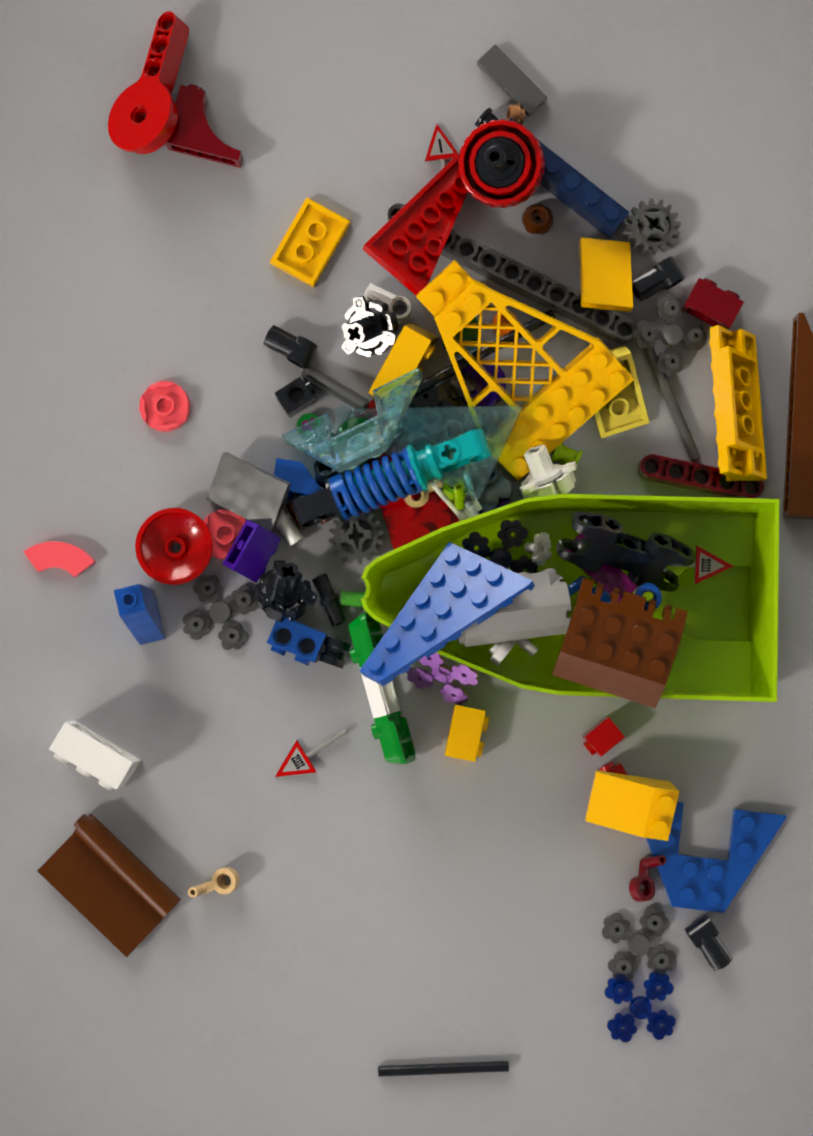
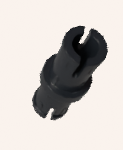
M327 573L312 579L321 599L319 603L321 607L324 606L332 627L347 621L338 601L340 598L338 594H335Z

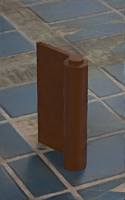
M83 814L74 823L76 829L73 834L37 872L127 958L181 899L93 814H90L88 817Z

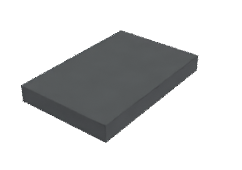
M228 452L222 453L207 500L273 531L276 529L292 483Z

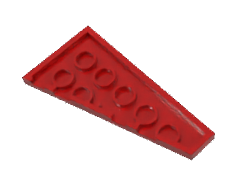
M460 153L372 236L362 249L415 295L428 285L468 193L459 175L458 158Z
M375 398L369 402L368 408L363 413L357 410L353 412L354 417L366 418L376 423L382 430L384 449L379 458L381 465V458L383 456L389 457L392 462L391 454L393 452L400 453L403 448L408 447L401 436L396 437L385 418L384 411ZM436 491L429 493L428 501L421 507H411L402 498H399L397 502H390L387 506L381 505L393 550L435 530L460 521ZM421 493L411 495V497L413 499L420 498Z

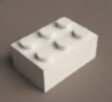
M77 721L65 722L49 750L55 753L53 755L54 758L65 764L68 762L73 763L77 766L75 769L77 772L86 777L92 775L98 778V784L110 791L125 787L141 761Z

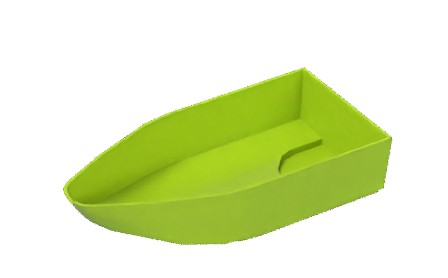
M557 494L525 498L442 527L379 556L365 567L361 577L366 584L365 595L361 598L364 610L374 620L390 627L448 542L464 548L462 540L468 538L470 533L478 532L481 537L488 538L489 543L487 546L490 548L491 553L495 548L503 547L502 540L497 537L498 531L501 530V523L504 520H510L511 522L519 520L521 526L527 529L528 535L522 540L523 543L520 547L513 546L508 549L512 555V561L519 560L522 555L532 558L533 553L525 552L524 546L526 542L534 543V535L536 533L546 532L550 536L551 548L548 550L552 552L550 560L545 561L544 565H539L536 570L540 573L545 569H555L557 575L562 576L563 581L568 586L580 576H585L587 579L592 580L579 567L557 555L556 545L559 539L567 538L574 540L580 534L572 528V515L575 512H585L612 517L622 524L624 528L622 533L648 540L653 532L663 533L688 545L694 550V555L696 554L697 545L734 566L697 584H694L695 567H666V569L673 571L678 576L679 586L676 591H661L662 601L659 607L655 609L653 617L661 620L662 611L666 604L672 606L670 619H672L676 607L688 612L681 641L667 684L660 698L777 702L779 499ZM622 570L628 576V571ZM579 591L570 597L571 610L568 611L567 618L572 616ZM645 592L643 597H646V600L649 601L653 598V594ZM566 634L529 638L528 640L539 648L533 657L519 645L515 644L498 666L489 660L492 656L489 651L495 643L465 647L464 644L458 645L456 639L448 642L445 647L436 652L522 689L555 695L619 697L552 675Z

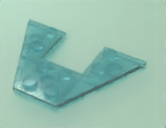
M419 368L372 390L378 415L337 436H334L332 420L326 413L283 434L282 437L288 445L340 473L347 469H354L360 463L370 458L379 457L384 451L389 449L423 375Z

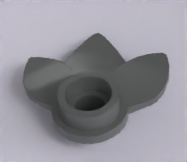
M495 465L483 466L478 472V477L471 479L478 502L483 508L481 510L484 513L496 509L500 498H511L512 485L509 480L503 477L500 468ZM494 475L492 480L487 481L489 476ZM470 493L465 497V501H472Z

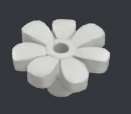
M546 532L536 533L534 535V543L526 542L524 546L525 552L533 553L532 562L541 566L545 564L546 560H550L552 552L548 550L551 548V540Z

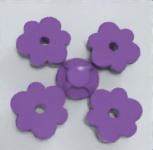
M434 653L428 658L424 656L420 659L421 664L429 665V667L433 668L432 674L420 667L416 669L410 667L411 669L406 671L408 675L407 680L413 682L418 688L431 687L433 678L446 683L440 689V693L444 695L443 699L446 702L457 705L467 702L469 696L464 693L463 688L450 682L455 679L464 685L468 683L476 685L479 681L477 678L478 672L464 664H454L451 668L443 663L444 659L438 653Z

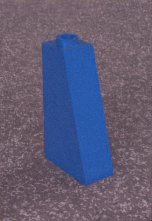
M136 584L114 590L119 616L140 645L165 639L154 589L142 584Z

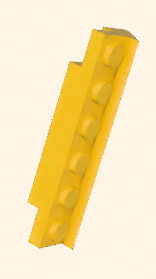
M716 325L710 328L709 345L712 355L711 370L713 372V394L715 397L714 416L717 426L716 442L718 444V467L720 474L726 476V481H763L767 479L756 335L743 329L730 331Z

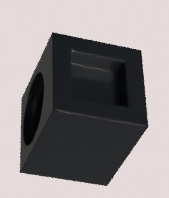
M298 377L274 394L289 418L315 403L313 395L316 392L308 380L303 382L301 377ZM294 391H302L304 397L301 401L294 402L290 399Z

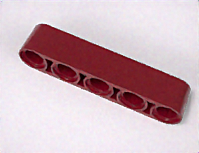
M655 454L645 456L637 466V472L642 479L729 498H757L764 490L763 481H730V489H724L720 485V478L726 476L720 474L719 468ZM647 461L653 462L656 466V472L648 473L644 468V463ZM670 467L679 468L681 472L679 479L670 476ZM695 472H702L705 475L706 481L704 484H699L695 481ZM746 482H750L755 486L754 495L746 492Z

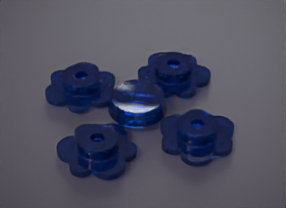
M657 971L649 974V980H645L643 983L646 989V997L636 996L633 998L632 990L634 989V984L628 981L627 976L624 974H618L615 979H608V987H606L604 992L605 996L608 999H613L615 1004H620L622 1001H630L629 1012L631 1013L624 1016L621 1013H617L614 1019H610L607 1022V1028L611 1032L612 1039L618 1040L620 1038L622 1042H629L632 1034L637 1032V1027L634 1025V1017L640 1020L647 1018L649 1023L646 1029L657 1040L663 1039L665 1035H672V1027L675 1026L676 1019L673 1015H667V1012L663 1009L659 1010L658 1013L651 1012L652 1004L650 1001L656 998L663 1001L666 999V995L673 992L674 987L669 982L670 978L667 974L661 975Z

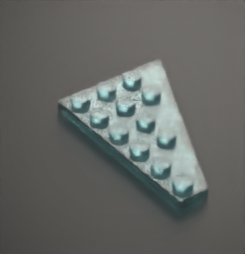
M511 405L351 409L347 419L362 417L376 423L384 435V449L382 453L390 457L393 452L400 453L408 445H412L416 451L425 449V446L428 444L436 446L459 437L468 431L483 429L491 455L484 460L444 473V478L439 479V481L453 488L456 483H462L464 485V493L479 500L523 407ZM454 451L449 452L450 456L448 458L450 460L453 459Z

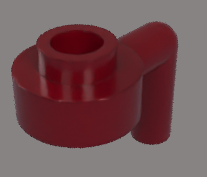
M664 855L642 858L640 860L638 876L633 877L629 883V892L635 901H650L654 897L655 884L651 877H649V868L665 865L666 858Z

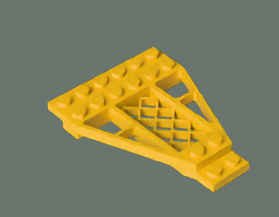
M456 260L449 264L416 295V298L435 318L477 429H483L474 406L490 392H497L514 410L487 436L485 435L491 454L517 481L530 471L524 457L525 451L532 447L545 445L550 454L634 380L633 376L599 338H595L487 287L485 284L473 279ZM506 306L515 307L553 325V327L540 339H535ZM482 310L497 311V324L482 323ZM501 313L511 324H500ZM479 314L478 323H469ZM463 328H478L477 341H462ZM481 328L496 329V342L481 341ZM500 329H514V342H499ZM560 329L591 343L564 368L543 347ZM518 331L529 343H518ZM458 332H459V340L455 337V335H456ZM464 346H477V357L475 358ZM480 347H495V360L480 359ZM499 347L514 348L513 360H498ZM517 348H532L531 361L517 360ZM535 351L546 361H535ZM455 352H459L488 383L474 398H471L454 355ZM482 365H494V377ZM498 365L512 366V378H497ZM516 366H531L530 379L516 378ZM534 367H549L548 379H534ZM554 369L557 372V374L552 378V372ZM499 383H511V395ZM515 384H530L529 396H514ZM533 384H545L533 395ZM516 401H525V403L520 406Z

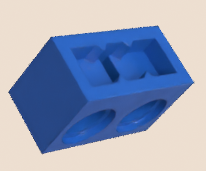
M285 617L283 622L275 621L267 643L272 645L271 651L285 656L286 651L296 655L295 661L309 665L310 661L316 663L327 634L296 621H290ZM282 629H288L291 632V639L285 644L280 643L277 638L279 631ZM305 639H312L315 643L314 651L309 654L304 653L301 649V644Z

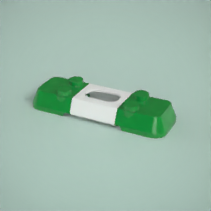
M367 612L360 614L348 625L354 646L353 649H350L351 659L354 664H359L360 669L383 637L380 623L374 620ZM362 675L375 724L371 725L372 735L375 740H380L386 762L404 765L415 761L416 755L406 718L400 716L401 710L393 681L385 686H381Z

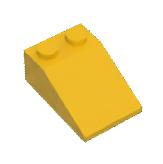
M596 770L585 820L639 837L668 841L679 790L670 781Z

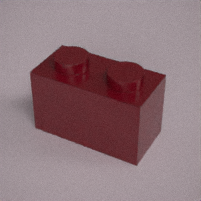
M699 278L681 310L712 327L719 325L729 330L744 301L739 299L740 296L730 290L725 292L718 288L714 281L707 278Z

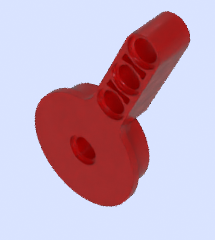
M171 11L164 12L158 18L140 79L119 95L109 114V136L117 147L127 152L149 154L157 151L170 139L177 125L178 110L171 93L173 92L190 30Z

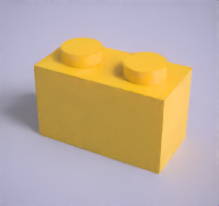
M454 704L445 756L476 762V757L482 756L484 742H480L481 732L487 731L489 717L485 716L486 711Z

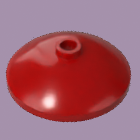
M182 508L163 509L152 514L140 527L135 542L136 557L145 573L154 580L168 585L185 584L199 577L207 568L213 553L212 535L205 522L193 512ZM179 543L181 550L177 553L173 552V545Z

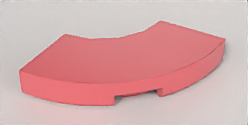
M51 541L39 543L23 551L38 572L49 568H61L67 570L73 577H77L96 563L84 550L64 542Z

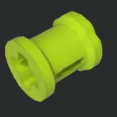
M562 442L556 447L551 461H557L562 464L575 461L578 464L583 451H576L565 446Z

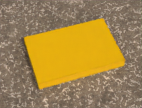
M306 198L270 260V264L314 288L348 230L351 221Z
M581 237L579 241L581 307L631 312L633 309L630 242Z

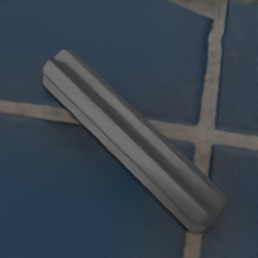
M310 365L303 369L302 379L308 380L314 386L363 413L368 408L369 399Z

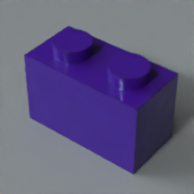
M246 520L222 565L257 583L260 576L265 573L271 556L276 553L281 538L262 526Z

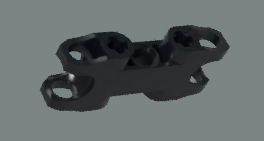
M575 512L571 517L572 528L586 537L580 540L559 539L556 545L557 555L581 569L599 572L604 564L628 571V578L635 585L640 586L644 583H652L661 591L668 592L676 591L679 583L678 576L673 571L666 569V567L674 564L689 566L695 561L694 550L672 536L653 532L648 540L622 533L624 528L616 519L594 513Z

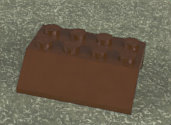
M583 578L552 675L656 708L667 684L681 641L688 611L676 607L673 617L670 619L672 606L666 604L662 611V619L660 620L653 617L656 608L655 600H649L645 611L646 597L624 591L621 601L617 602L620 589L614 588L609 598L610 602L606 603L600 601L604 591V584L598 582L595 593L592 594L594 581Z

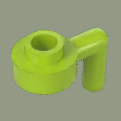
M461 476L448 477L444 480L443 492L450 500L454 501L457 510H463L465 507V497L469 493L466 480Z

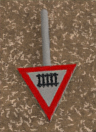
M697 545L695 562L692 565H670V567H695L694 584L734 567Z
M348 729L342 730L307 754L302 749L298 740H296L275 777L317 773L309 758L347 734Z

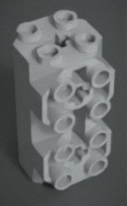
M552 568L545 569L540 573H518L531 579L535 584L534 588L531 591L527 589L513 598V603L507 607L500 608L496 614L479 625L476 622L461 632L462 636L457 638L458 645L464 644L465 647L566 634L571 619L566 616L568 611L571 610L567 583Z

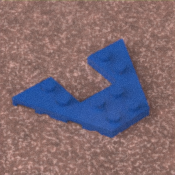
M677 802L668 841L646 838L652 856L664 855L666 858L665 865L657 866L670 905L672 907L724 913L785 821L786 815L733 809L728 860L678 854L684 803Z

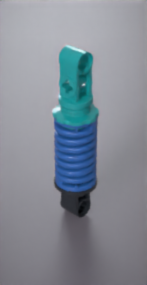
M483 429L468 431L459 437L436 446L428 444L425 446V449L416 451L412 445H408L400 453L393 452L391 454L392 462L389 457L383 456L381 458L382 465L379 460L375 459L372 461V467L369 463H365L363 470L360 467H355L354 474L352 471L347 470L344 474L345 480L341 474L326 477V489L299 497L292 503L301 528L314 526L336 515L340 522L344 524L352 516H360L362 511L369 513L372 508L379 509L381 505L387 506L390 502H397L399 498L405 499L408 495L426 492L429 490V481L435 478L438 480L444 478V473L484 460L491 455ZM454 451L453 459L450 460L448 458L450 456L449 452Z

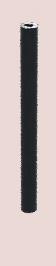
M508 1061L378 1066V1077L508 1072L509 1064Z

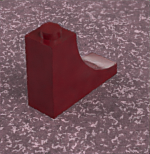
M189 84L188 86L180 85L175 103L178 110V120L172 136L166 142L168 150L241 168L243 162L241 151L226 145L218 139L207 123L206 107L208 99L205 91L200 86Z

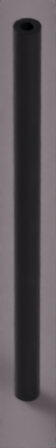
M551 310L544 313L548 316L555 318L554 313ZM535 318L523 326L529 332H532L547 322ZM515 330L500 337L499 342H514ZM518 331V339H519V338H521V337H523V336H522L521 333ZM495 347L480 348V359L494 353ZM477 350L471 353L475 358L477 357ZM465 358L457 361L460 370L470 366ZM453 365L445 367L400 392L402 400L405 402L456 374Z

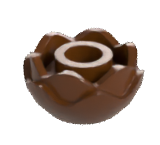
M532 204L523 212L522 223L528 233L542 235L548 232L553 225V214L543 204Z

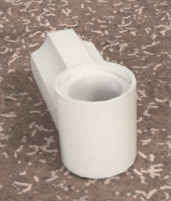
M369 284L363 295L366 301L379 300L387 303L389 307L384 312H379L375 308L370 309L384 315L393 312L395 306L403 305L407 311L403 315L396 314L398 324L409 320L411 316V303L406 297L396 296L380 287Z

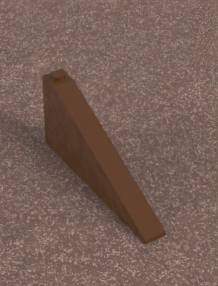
M798 313L793 318L783 518L813 520V333L805 314Z

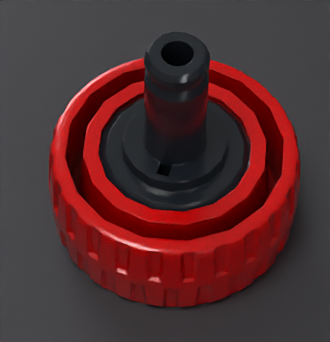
M506 119L491 120L488 123L481 124L471 132L469 137H466L464 145L460 149L458 170L466 190L477 201L494 208H508L518 206L520 203L527 201L536 192L544 176L545 158L540 142L528 128L515 121H508Z

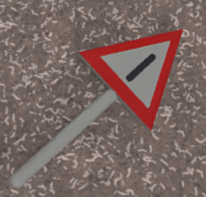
M436 123L424 162L440 160L441 169L446 166L445 160L453 159L458 152Z

